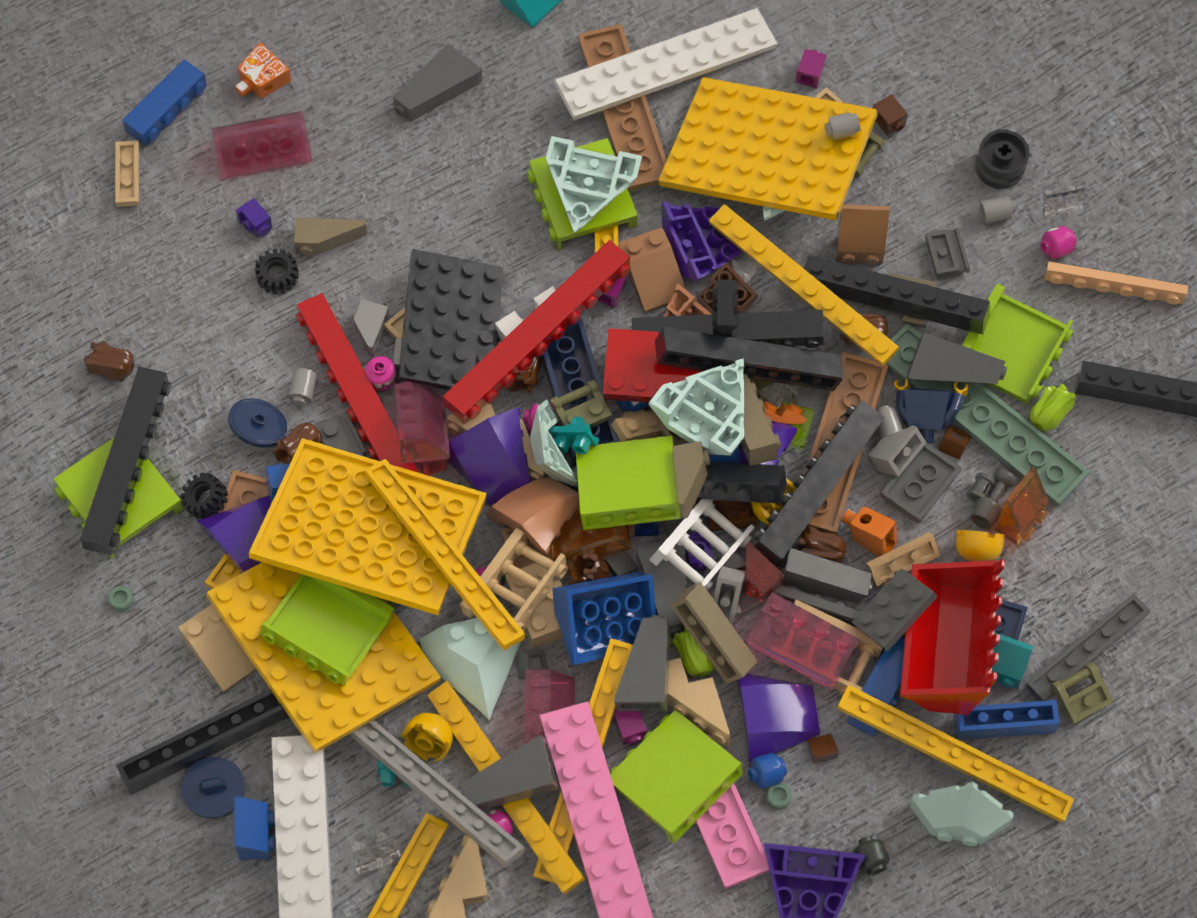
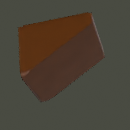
M950 425L943 436L939 451L960 459L971 436L965 431Z
M832 734L807 739L813 764L838 758L839 752Z

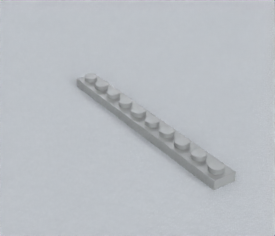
M372 720L349 734L505 868L524 853V846L376 721Z

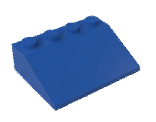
M634 572L552 588L555 615L571 663L574 665L604 659L610 639L633 645L642 619L656 615L652 574Z

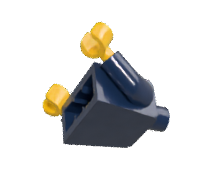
M907 379L905 380L906 384L900 387L899 381L896 380L894 383L897 389L896 410L903 422L907 423L908 427L916 426L920 429V433L927 443H934V430H943L953 422L960 412L964 397L968 394V384L966 383V387L963 390H959V382H955L953 393V390L911 388Z

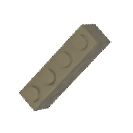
M743 374L744 438L740 445L749 465L752 466L778 459V448H781L778 434H774L772 431L771 418L769 416L766 417L764 414L765 407L762 399L758 400L755 383H750L747 374Z
M701 582L684 589L670 604L673 611L726 684L743 678L756 664L757 659Z

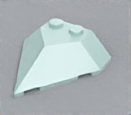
M551 136L546 160L574 234L637 179L642 156L619 151L618 157L575 148L574 141Z
M744 358L725 367L721 365L688 376L685 380L674 384L670 382L662 385L650 400V407L667 429L689 443L701 441L703 449L708 450L709 454L731 455L744 438Z
M545 400L537 406L530 435L535 463L553 480L578 487L577 466L569 467L548 431L559 419L548 400Z
M478 618L443 625L421 638L422 652L444 681H448L459 695L469 704L476 707L490 721L497 699H499L521 641L503 651Z
M974 782L966 783V786L962 787L955 785L932 790L929 796L920 793L914 794L910 802V808L930 835L937 836V839L941 841L959 840L967 846L983 844L1008 827L1014 815L1010 810H1002V804L985 790L980 791L977 789L978 785Z

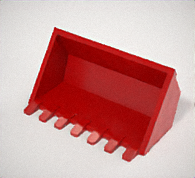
M1005 560L912 564L911 575L931 589L937 595V598L906 631L900 692L902 697L912 700L929 712L968 715L988 696L990 687L997 680V673L991 671L992 667L998 662V653H993V649L999 643L1000 635L994 634V630L1000 625L1001 616H995V614L1002 605V597H997V593L1003 587L1004 579L998 578V575L1004 569Z

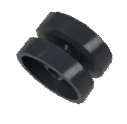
M1007 129L988 133L981 141L975 162L976 173L980 180L987 186L996 189H1008L1017 185L1023 178L1030 156L1027 142L1018 133Z

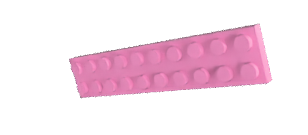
M588 701L541 714L539 718L548 742L552 762L598 918H653Z

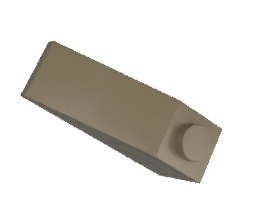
M296 218L295 251L305 256L321 254L367 235L366 220Z
M701 441L672 446L678 502L683 519L689 517L708 475L707 465L711 464L709 451L703 449Z

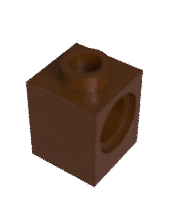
M892 94L873 105V108L877 109L875 122L886 136L893 132L898 133L905 127L908 113Z

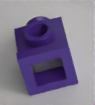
M255 198L235 210L239 224H243L245 229L249 233L253 232L257 238L267 235L273 228L271 217Z
M697 532L688 534V538L714 560L710 543ZM685 549V556L689 566L697 571L709 569Z

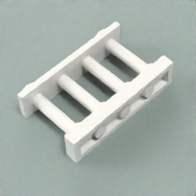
M701 499L690 512L689 517L680 523L649 560L656 566L662 559L666 562L669 560L695 584L701 582L708 591L714 584L711 578L738 546L744 548L752 537L749 533L754 529V526L751 524L744 532H741L714 508L713 500ZM701 514L705 517L708 515L737 540L731 548L701 523L702 520L699 518ZM688 529L691 531L695 530L724 555L718 563L688 538L689 535L686 533ZM677 544L679 547L682 545L711 570L709 574L703 578L675 553L674 545Z

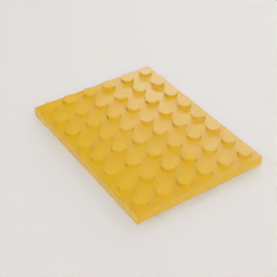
M703 77L661 173L659 186L837 221L876 120L877 109ZM848 112L857 114L860 131L855 132V135L833 140L832 136H827L825 123H828V117Z
M302 438L249 551V558L439 615L451 584L365 476V469L380 461ZM391 465L463 555L485 503L487 493Z
M262 562L208 591L207 598L314 753L319 752L440 682V675L395 612L389 624L345 686L340 683L331 682L325 674L318 670L310 669L304 661L297 657H290L284 652V649L276 644L271 645L267 643L260 635L261 625L269 620L301 574ZM379 598L380 600L388 604V602L385 599Z

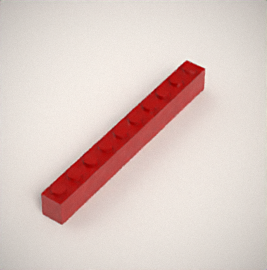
M611 240L606 242L443 396L444 407L464 424L470 419L474 420L487 403L491 404L497 398L499 391L504 387L508 388L518 373L525 372L536 356H542L553 340H559L570 324H576L586 309L594 307L598 298L603 293L607 294L619 278L622 279L629 273L630 256Z
M323 293L298 303V313L295 314L300 327L305 326L308 332L305 333L307 340L311 346H316L318 351L315 353L321 365H326L328 369L326 375L331 384H336L338 388L336 393L340 402H345L349 409L346 412L351 422L357 423L359 427L357 433L360 440L367 442L369 446L367 452L370 458L377 461L386 459L390 465L419 473L376 391L366 377L362 365Z

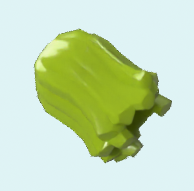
M1060 384L1057 389L1055 386L1044 387L1041 398L1030 411V421L1033 426L1044 432L1054 430L1066 414L1074 408L1076 395L1069 393L1064 384Z
M686 627L684 632H677L675 634L672 644L679 651L685 672L694 677H701L712 673L715 667Z

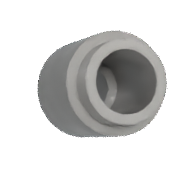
M848 112L828 117V123H825L827 136H832L833 140L855 135V132L860 131L857 114Z

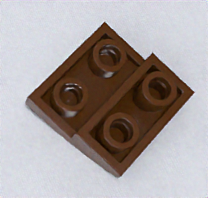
M727 262L710 278L711 282L696 296L711 314L713 312V289H718V280H737L736 294L738 295V306L734 313H746L758 297L755 291Z
M712 501L715 505L714 508L737 528L749 527L751 524L757 526V516L753 511L751 502ZM708 515L706 516L710 531L724 530Z

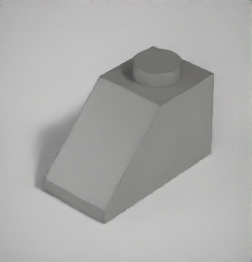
M361 299L359 306L354 307L351 319L354 320L355 330L369 356L374 357L385 330L384 324L389 320L388 306Z
M910 426L882 438L868 456L879 472L899 477L927 442L916 426Z
M721 566L713 600L733 626L745 571Z

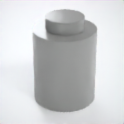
M1008 196L979 202V212L984 224L1012 219L1013 213L1016 212L1015 203Z
M304 368L294 370L288 395L289 400L294 405L303 407L312 402L317 374L314 371Z
M886 405L877 409V412L884 417L877 428L880 439L903 430L896 408Z

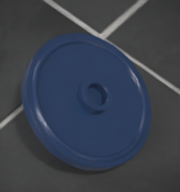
M255 398L242 399L231 407L228 414V423L232 432L240 440L252 446H275L277 441L283 439L287 432V422L283 414L274 405L264 400Z
M207 757L194 763L185 773L181 788L182 796L188 808L196 815L209 819L221 818L234 811V797H244V777L240 769L232 761L222 757Z

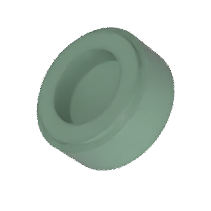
M118 586L110 591L108 601L113 610L125 612L132 607L134 597L129 588Z
M781 783L768 788L766 801L770 807L780 810L790 804L792 793L787 785Z

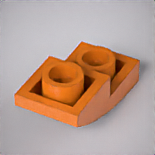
M767 401L764 402V414L766 417L769 416L771 421L785 424H804L807 420L802 414L803 410L792 403L789 406L781 403L778 411H776L777 407Z

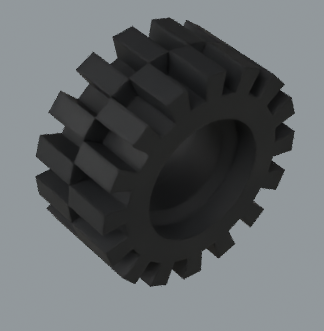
M273 249V253L270 254L269 250L265 251V257L262 254L259 256V261L255 263V274L259 286L262 289L265 288V292L269 293L272 290V293L277 295V290H280L281 294H284L285 288L290 291L292 289L291 285H296V279L299 276L296 260L294 257L292 258L291 253L287 252L285 254L283 249H280V253H277V249ZM279 265L286 269L285 274L281 277L273 278L268 275V270L273 266Z
M200 473V477L194 475L192 476L193 481L189 479L186 482L189 484L188 487L183 486L182 490L185 493L180 495L183 499L181 503L197 519H203L212 516V514L219 513L217 511L219 508L221 510L225 508L222 503H227L228 501L225 497L228 496L226 486L211 473ZM210 490L209 496L203 502L198 503L200 496L205 491Z

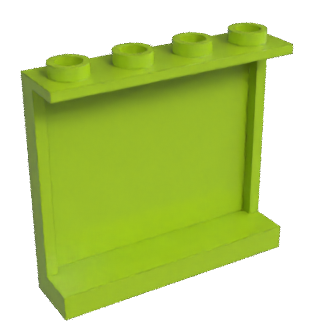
M608 138L575 147L615 156ZM546 156L529 161V170L526 171L530 184L534 183L536 202H541L542 204L541 215L543 221L549 223L548 233L551 242H556L558 249L562 248V241L623 223L627 224L628 229L637 226L638 215L629 191L626 188L574 234Z
M997 283L988 298V301H990V316L984 334L969 331L961 346L1006 361L1004 366L1007 367L1004 379L999 380L998 384H985L1029 405L1032 398H1038L1043 388L1040 385L1043 379L1048 380L1053 370L1050 367L1053 360L1056 362L1059 360L1064 350L1060 348L1063 342H1069L1074 332L1070 329L1073 320L1070 319L1066 325L1003 294L1005 287Z
M672 436L599 444L597 446H590L587 454L576 453L580 515L583 530L681 519Z
M114 437L53 478L56 488H54L56 495L61 501L66 499L70 504L67 508L75 519L80 517L83 521L81 524L82 528H84ZM149 459L143 460L141 466L143 470L140 482L135 483L133 489L135 490L134 501L132 504H128L126 510L128 518L125 526L120 528L119 534L121 537L118 547L171 510L175 514L183 510L180 498ZM113 552L112 555H109L111 559L114 558Z
M301 574L269 620L262 623L260 635L267 643L271 645L276 644L284 649V652L290 657H297L304 661L310 669L322 672L331 682L340 683L345 686L391 621L395 608L375 596Z
M675 709L670 715H665L660 721L659 726L653 732H648L644 736L642 743L636 749H631L625 756V760L619 766H614L609 773L614 788L665 831L666 837L675 844L743 775L741 763Z

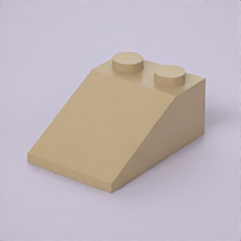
M212 604L178 627L182 639L223 693L257 670Z

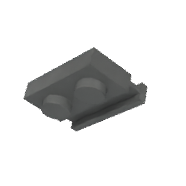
M959 227L955 228V230L946 229L926 233L925 240L936 278L956 275L964 271L965 273L969 272L970 266Z
M347 412L339 417L336 416L315 425L321 433L323 445L353 454L362 453L363 456L367 455Z

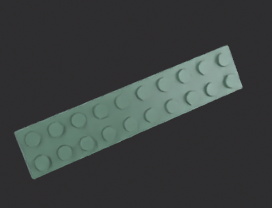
M907 323L891 339V341L899 346V350L886 363L889 365L888 369L905 383L907 379L911 388L953 390L954 393L955 381L918 380L906 377L921 336L917 330ZM959 382V390H963L966 387V383L968 384V394L964 397L960 412L953 422L1056 507H1059L1089 475L1090 471L982 383Z

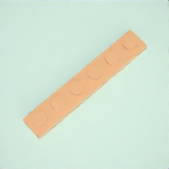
M1048 262L1044 276L1045 281H1050L1057 285L1068 284L1080 289L1091 288L1103 293H1119L1126 297H1143L1145 300L1166 301L1172 305L1183 304L1188 293L1187 285Z

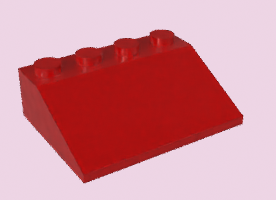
M608 329L603 398L605 400L649 403L662 385L683 381L686 377L702 371L657 364L655 339L660 332Z

